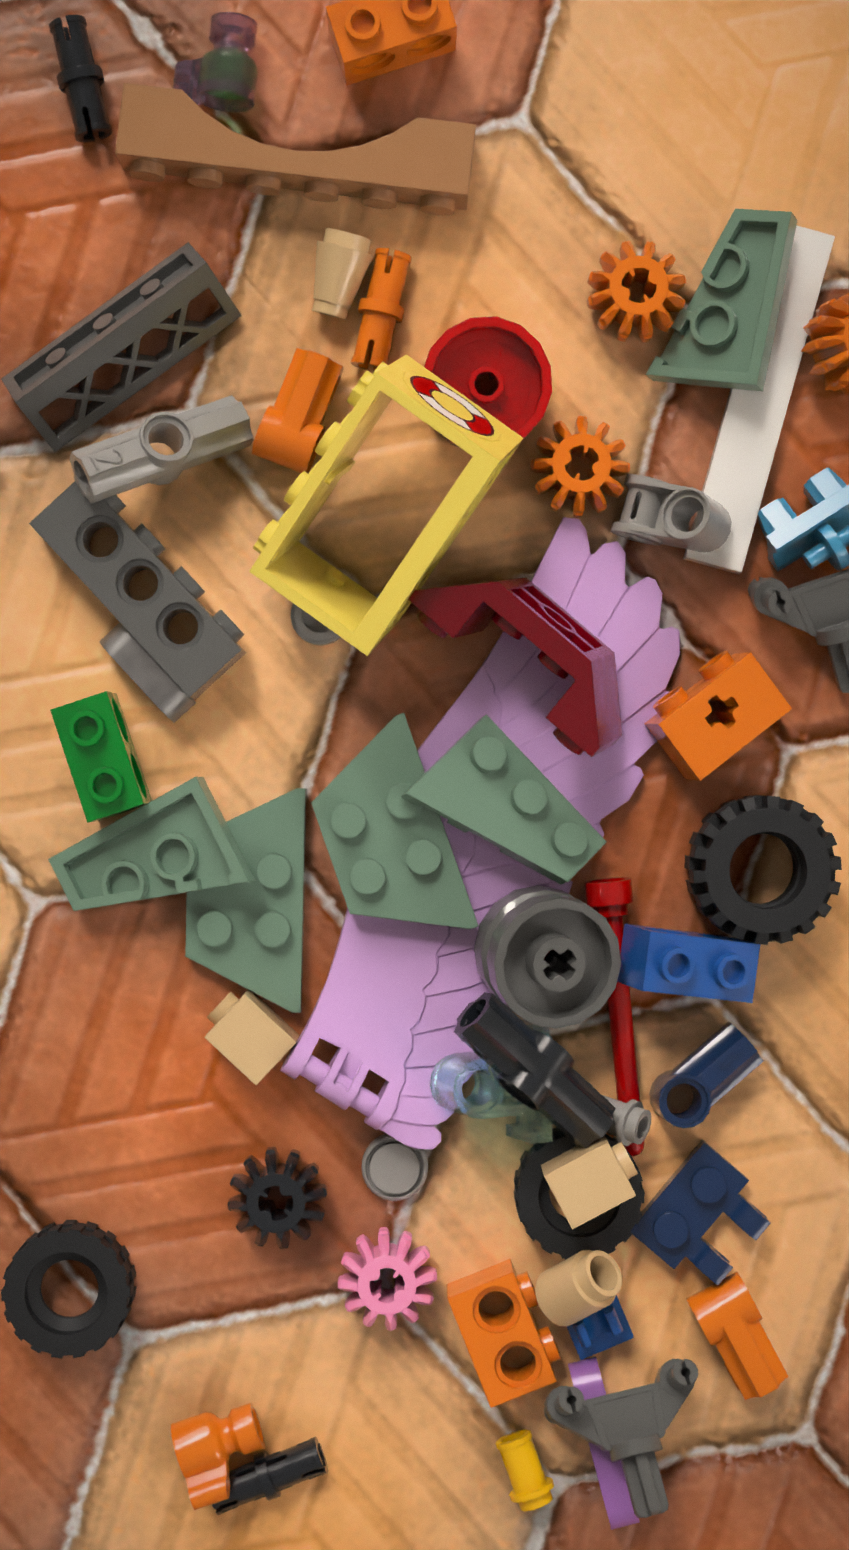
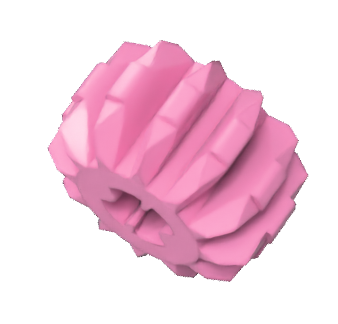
M381 1227L378 1232L379 1245L374 1246L370 1239L362 1234L356 1239V1245L361 1255L353 1252H345L343 1254L341 1264L350 1272L338 1277V1288L343 1291L353 1292L345 1301V1308L348 1312L356 1311L366 1306L363 1316L364 1325L371 1327L375 1323L378 1314L386 1315L385 1326L387 1330L392 1331L396 1329L397 1325L396 1313L401 1312L406 1320L414 1323L419 1319V1312L414 1302L421 1305L432 1304L434 1299L433 1292L424 1285L431 1284L437 1280V1270L430 1266H421L430 1257V1250L427 1246H420L408 1252L412 1241V1234L410 1232L403 1231L397 1244L389 1243L390 1232L388 1228ZM380 1269H393V1277L396 1278L394 1288H381V1279L376 1283L374 1282L380 1277Z

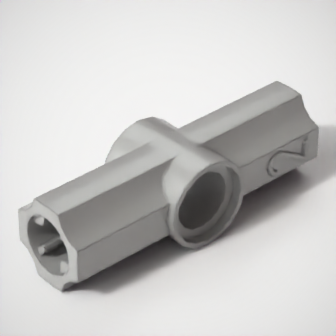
M232 395L179 414L169 412L155 413L148 417L140 428L72 451L70 463L74 473V480L82 496L86 497L91 504L147 483L156 485L169 484L176 480L183 470L249 447L253 441L250 418L242 402L235 400ZM157 442L166 444L175 454H159L150 444Z

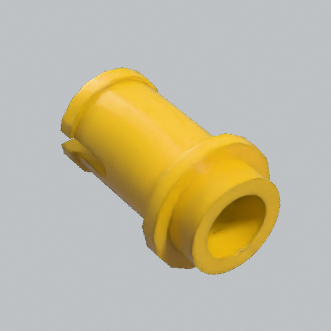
M522 1429L499 1438L495 1445L501 1454L513 1488L509 1493L510 1500L513 1503H518L520 1510L524 1512L541 1508L553 1500L550 1490L554 1487V1482L551 1477H545L532 1440L531 1431Z

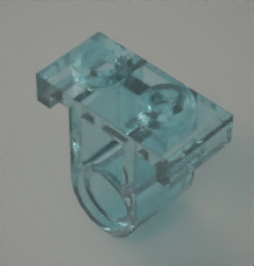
M521 1018L531 1030L539 1031L553 1039L549 1033V1027L533 1025ZM474 1051L447 1055L436 1064L431 1073L430 1088L432 1096L438 1105L448 1111L477 1119L516 1116V1123L506 1124V1136L530 1144L553 1142V1123L540 1111H534L526 1107L507 1093L496 1080L498 1073L477 1056ZM472 1072L475 1079L474 1089L465 1099L462 1093L463 1082Z

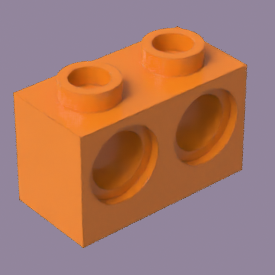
M344 0L325 6L328 31L346 86L456 51L457 25L449 0Z
M508 1259L446 1284L448 1302L491 1408L557 1382L552 1363L562 1358L549 1325L538 1329L531 1308L538 1306L533 1283L527 1271L517 1275L511 1259ZM492 1291L503 1292L512 1300L509 1308L497 1315L486 1313L479 1306V1303L487 1293ZM514 1346H523L533 1353L531 1361L521 1368H511L505 1365L501 1360L502 1355L507 1349Z

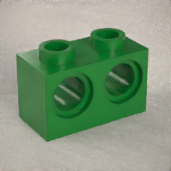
M105 691L50 710L87 823L100 821L140 808L152 801L116 693Z

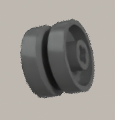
M540 885L516 889L495 902L479 924L474 945L477 972L489 992L493 993L511 1011L530 1024L554 1029L580 1024L601 1010L616 988L621 968L618 938L606 918L586 903L574 898L563 890ZM550 951L549 956L544 960V957Z

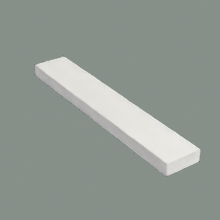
M796 226L764 390L761 392L730 389L702 489L703 493L723 505L729 512L732 521L731 532L726 542L714 551L697 552L686 549L683 557L685 560L735 574L742 573L803 354L801 350L805 346L808 336L803 327L813 318L835 239L833 235ZM704 509L696 512L691 531L701 524L704 517Z

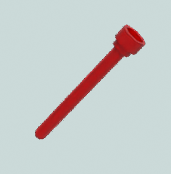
M614 877L586 881L587 905L593 907L595 911L606 918L618 938L621 953L624 931L623 915L629 914L628 903L633 902L631 878ZM617 982L615 990L608 998L617 1100L628 1103L634 1099L641 1102L630 986ZM644 1141L641 1144L632 1143L624 1147L631 1156H637L644 1150L645 1143Z

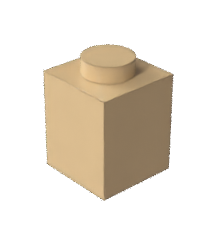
M247 990L240 999L230 992L207 1016L214 1026L204 1038L251 1082L257 1085L297 1043L300 1035L254 992Z
M605 1135L591 1143L587 1148L576 1146L541 1165L543 1175L572 1229L636 1196L628 1180L638 1174L622 1142L611 1147Z

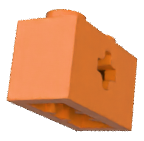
M727 650L721 652L699 669L698 672L703 677L686 691L682 686L673 689L653 705L657 714L644 724L685 779L701 781L792 709L751 652L734 653L733 655H730ZM708 701H720L723 706L716 712L720 722H707L705 719L712 711Z

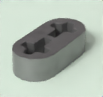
M121 623L117 624L99 641L117 664L174 723L196 703L194 699L189 698Z

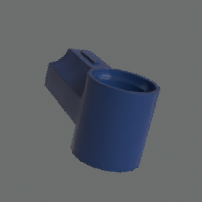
M727 1022L673 1070L666 1071L655 1079L649 1093L650 1104L655 1113L673 1126L680 1128L695 1127L704 1121L709 1114L710 1108L763 1062V1059L749 1040L731 1022ZM678 1084H689L693 1092L691 1105L682 1113H671L667 1107L668 1093Z

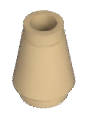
M326 228L323 241H317L313 298L315 301L312 311L346 320L348 309L351 307L373 259V255L368 254L371 239L337 229Z

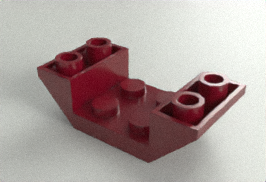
M515 578L418 589L408 598L411 603L421 610L417 615L419 621L431 632L442 638H445L448 634L452 638L482 632L493 620L498 627L511 637L520 640L524 635L541 650L537 656L539 661L552 673L562 679H566L568 675H571L575 682L545 718L557 727L553 731L557 740L573 753L581 755L585 751L593 757L614 745L622 736L615 652L529 579Z

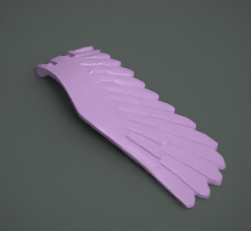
M564 517L531 580L534 585L615 652L622 736L618 741L593 757L585 751L581 755H577L561 744L553 734L557 727L545 717L575 682V679L571 675H568L566 679H562L547 669L537 657L541 650L524 635L520 640H517L503 632L473 679L417 751L425 772L480 718L487 714L602 837L604 836L600 825L601 819L629 801L644 776L641 768L634 765V763L657 742L644 723L657 714L653 705L669 692L666 690V687L680 656V631L674 627L659 628L663 593L656 580L645 577L630 587L625 584L626 553L618 541L604 543L594 554H591L587 530L581 521L577 518ZM440 816L478 925L495 902L516 889L540 885L563 890L569 894L573 883L571 880L560 885L500 852V848L470 831L465 833L447 823L448 819ZM347 907L327 980L304 1030L286 1057L280 1071L294 1080L299 1075L316 1085V1093L343 1110H346L349 1106L366 1116L364 1123L375 1130H381L412 1149H434L441 1142V1132L434 1126L447 1120L458 1109L453 1093L469 1080L478 1067L477 1059L472 1056L474 1051L465 1042L461 1041L454 1033V1030L457 1026V1018L466 1006L478 999L484 992L490 993L479 976L476 966L474 945L479 926L473 929L355 915L350 914ZM319 1038L338 1047L329 1064L312 1055ZM369 1070L386 1080L378 1095L362 1086Z

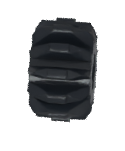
M268 1147L265 1153L266 1167L256 1157L250 1155L244 1161V1166L249 1176L234 1174L231 1179L230 1186L242 1194L229 1199L227 1204L228 1210L233 1212L247 1211L238 1221L236 1228L240 1233H243L254 1225L259 1227L255 1238V1244L258 1246H264L269 1232L276 1233L277 1244L280 1249L288 1248L290 1229L302 1240H307L311 1236L312 1231L306 1219L319 1222L323 1220L325 1210L313 1201L321 1200L327 1196V1186L320 1183L307 1184L318 1174L319 1167L316 1163H311L301 1171L296 1169L300 1158V1151L292 1149L286 1164L279 1163V1154L276 1147ZM271 1186H279L282 1195L292 1196V1198L289 1197L287 1199L284 1209H276L274 1200H264V1197H268Z

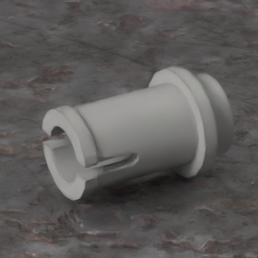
M604 1096L616 1108L613 1113L614 1123L606 1133L616 1136L617 1142H622L624 1146H629L632 1143L641 1144L650 1129V1111L643 1108L642 1102L634 1099L625 1103Z

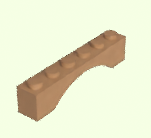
M123 83L115 154L123 170H129L130 176L143 181L161 182L164 181L165 175L188 177V183L202 188H221L223 182L246 184V190L260 195H279L281 189L304 191V197L319 202H336L340 195L362 198V204L372 208L393 209L396 207L397 202L420 205V211L427 214L450 216L454 214L455 209L467 210L476 124L417 117L395 132L360 146L332 151H294L262 144L230 130L204 112L182 89Z

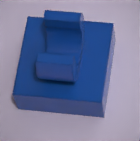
M617 1295L609 1306L573 1325L566 1326L580 1360L634 1338Z

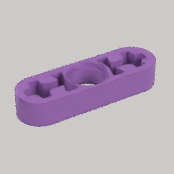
M596 1356L568 1364L573 1386L582 1392L584 1400L606 1395ZM588 1442L611 1530L640 1523L639 1518H637L633 1511L621 1461L612 1463L609 1452H603L599 1447Z

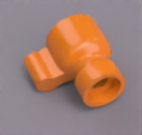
M252 1403L231 1409L226 1418H219L214 1413L204 1412L172 1423L170 1428L177 1461L186 1479L189 1498L194 1510L230 1498L229 1459L232 1453L238 1451L246 1455L265 1449L262 1428Z

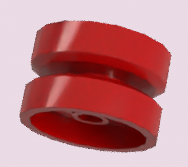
M497 316L469 318L448 328L430 348L424 365L427 370L523 438L544 417L552 394L551 365L540 342L520 324ZM488 373L489 381L497 380L498 387L492 395L484 396L476 390L475 384L479 375ZM444 437L450 444H452V445H454V446H457L456 444H454L453 442H451L449 439H447L446 437Z

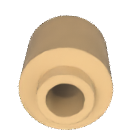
M582 1250L539 1275L535 1286L538 1305L544 1315L553 1323L559 1326L573 1325L609 1306L614 1301L616 1294L619 1293L622 1287V1275L616 1261L606 1252Z

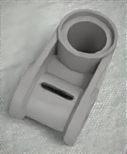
M627 474L624 485L629 489L620 521L614 522L611 528L613 534L639 543L656 546L663 544L697 552H711L720 548L726 542L731 532L732 521L729 512L723 505L698 489L669 484L647 476ZM704 509V517L701 524L696 529L689 531L691 517L697 511Z

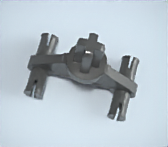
M849 569L789 589L780 580L772 577H759V581L753 579L748 586V595L753 606L764 615L801 629L811 636H815L817 645L827 646L838 689L842 693H849Z
M671 1359L658 1369L655 1382L652 1384L584 1400V1396L578 1388L559 1386L553 1389L546 1397L544 1415L550 1423L557 1424L594 1444L603 1452H609L612 1463L621 1461L633 1511L637 1518L655 1516L668 1510L669 1504L655 1452L663 1450L660 1438L665 1435L666 1429L693 1389L698 1377V1368L691 1360Z

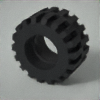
M763 795L743 796V798L738 800H729L721 804V808L716 812H709L701 820L703 825L700 830L693 832L689 840L692 847L690 855H685L684 868L688 869L689 880H685L688 892L693 894L696 900L695 906L702 915L711 921V924L740 940L768 945V942L772 941L780 944L793 941V935L799 932L807 934L814 929L815 925L812 922L818 916L824 918L827 916L832 908L827 902L831 894L838 895L841 883L835 881V871L842 870L841 857L834 856L832 846L837 845L833 834L825 832L821 826L824 821L816 813L806 811L803 808L804 805L796 801ZM756 834H769L779 838L787 846L793 862L792 877L785 891L776 899L762 904L752 903L743 899L734 890L730 879V862L735 850L745 839Z

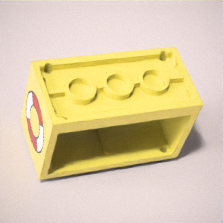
M408 355L401 357L390 365L382 362L373 374L367 371L359 379L347 399V402L354 406L353 410L344 418L341 424L335 421L319 441L315 452L322 456V458L315 464L309 474L303 471L289 488L283 501L291 507L286 510L278 522L274 519L270 521L258 537L253 549L260 553L249 571L366 656L397 625L411 604L408 598L415 590L423 587L524 439ZM391 399H393L470 454L472 458L377 598L301 544L300 540L340 478L350 471L356 461L353 458Z

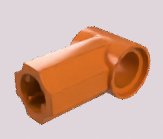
M296 348L274 406L269 405L260 422L253 442L252 454L296 472L302 473L306 471L309 473L317 456L315 449L324 435L325 426L322 424L344 370L343 366L319 353Z
M738 1272L725 1277L719 1285L714 1283L686 1298L710 1345H716L725 1362L726 1369L745 1400L754 1397L761 1398L778 1389L779 1385L789 1377L759 1322L763 1318Z

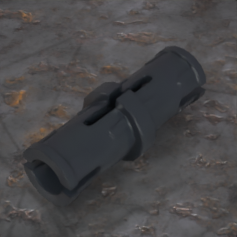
M66 15L68 27H63L62 19L60 17L49 23V29L53 35L61 72L57 75L59 90L61 89V92L67 94L75 128V139L78 142L84 143L94 142L93 131H98L101 140L112 134V128L108 122L100 86L104 83L102 68L94 64L86 29V19L82 15Z
M317 1437L310 1438V1440L299 1443L296 1446L270 1455L266 1451L254 1455V1461L229 1471L230 1498L212 1504V1506L216 1509L217 1515H221L253 1500L266 1497L270 1501L281 1497V1490L308 1479L328 1474L326 1458Z

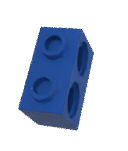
M624 924L620 953L621 968L617 982L647 992L753 1003L760 944H754L750 941L740 940L731 936Z

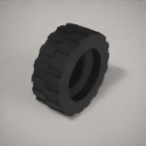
M557 1127L551 1129L552 1132L544 1137L540 1135L533 1141L534 1145L529 1151H524L520 1158V1167L515 1171L514 1199L520 1222L525 1226L529 1237L533 1241L536 1239L541 1244L543 1250L550 1254L552 1252L560 1254L562 1259H567L582 1250H600L610 1254L616 1250L615 1247L622 1241L625 1243L631 1237L632 1228L635 1224L638 1225L642 1213L640 1208L641 1203H644L645 1192L642 1188L641 1181L643 1180L640 1171L627 1151L638 1172L637 1175L628 1179L636 1196L572 1229L566 1217L559 1214L551 1203L550 1187L543 1175L541 1165L577 1145ZM605 1134L611 1147L618 1144L616 1137L612 1138Z
M66 1220L63 1224L56 1225L54 1222L45 1226L39 1233L35 1232L25 1241L6 1268L3 1277L5 1279V1286L1 1290V1301L5 1302L6 1307L4 1315L7 1322L12 1323L15 1328L14 1333L21 1341L23 1339L32 1345L31 1349L38 1353L44 1351L50 1353L51 1357L62 1359L63 1356L73 1355V1358L85 1356L86 1352L93 1349L97 1351L105 1346L110 1337L114 1338L131 1310V1304L135 1298L137 1286H134V1279L136 1277L135 1266L131 1265L129 1261L130 1253L125 1245L121 1246L116 1241L117 1236L109 1230L107 1232L98 1228V1224L89 1221L84 1224L77 1223V1220ZM63 1260H75L85 1264L92 1270L97 1279L98 1296L94 1305L87 1312L78 1316L67 1317L53 1312L46 1305L42 1297L41 1283L45 1272L53 1264Z

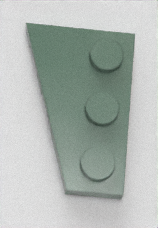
M752 209L734 210L701 271L703 279L687 309L683 308L680 310L671 327L674 330L671 339L661 357L655 356L646 373L652 381L763 392L798 221L792 212Z
M487 714L480 718L401 796V798L417 807L422 805L448 819L447 823L465 833L470 831L499 847L500 852L560 885L569 882L607 842Z
M204 777L190 779L48 859L73 911L256 881Z

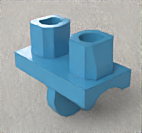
M825 468L809 478L803 485L804 495L813 505L809 510L797 516L787 501L781 498L772 501L758 512V522L767 540L768 559L777 572L803 557V560L810 569H813L825 560H828L838 571L849 566V554L846 549L849 546V484L847 485L830 468Z

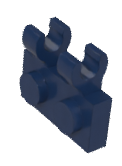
M701 1140L641 1211L642 1216L639 1224L634 1225L631 1233L673 1269L686 1256L703 1274L719 1285L733 1269V1266L729 1264L730 1261L702 1238L705 1232L722 1212L754 1240L760 1237L771 1222L767 1219V1216L739 1194L749 1179L704 1140Z

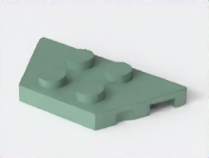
M401 713L396 715L311 804L350 914L473 929L479 925L440 815L422 805L417 807L401 798L425 773L405 714Z
M296 788L226 822L256 881L187 892L185 957L292 1013H301L307 788Z

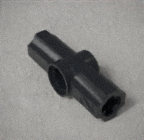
M484 992L474 1002L469 1003L459 1015L454 1033L477 1056L498 1073L496 1077L497 1082L513 1098L534 1111H540L577 1146L587 1148L591 1143L606 1134L614 1123L613 1113L616 1108L593 1085L572 1068L575 1061L561 1045L549 1036L539 1031L531 1030L493 993Z

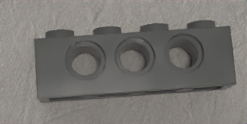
M74 481L29 524L189 698L196 700L246 654L237 643L244 636V633L221 609L214 616L205 609L197 600L205 591L182 566L174 573L171 572L158 557L165 550V547L142 523L133 530L118 513L126 505L117 495L91 504L86 497L82 496ZM101 528H114L118 535L116 549L108 556L95 557L90 549V541L93 534ZM142 570L154 571L158 579V587L155 594L147 600H134L129 591L131 578ZM179 613H192L198 622L196 636L185 644L174 643L168 633L170 621Z

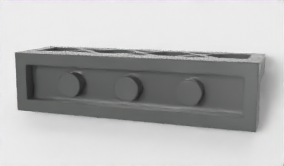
M188 242L1 380L15 403L52 450L56 452L242 315L207 262ZM208 288L221 308L202 322L185 320L189 302ZM153 328L170 330L167 347L155 356L138 354L143 335ZM105 363L123 365L120 382L109 390L91 388L94 371ZM57 398L76 399L73 416L54 430L39 413V411Z

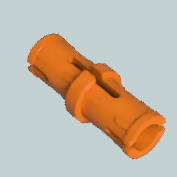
M376 248L375 261L367 297L360 299L358 313L363 316L354 356H352L350 363L355 367L368 370L370 362V365L373 366V372L382 362L387 364L395 325L403 320L405 310L400 306L408 267L412 260L409 254L395 250L392 261V256L389 255V248Z

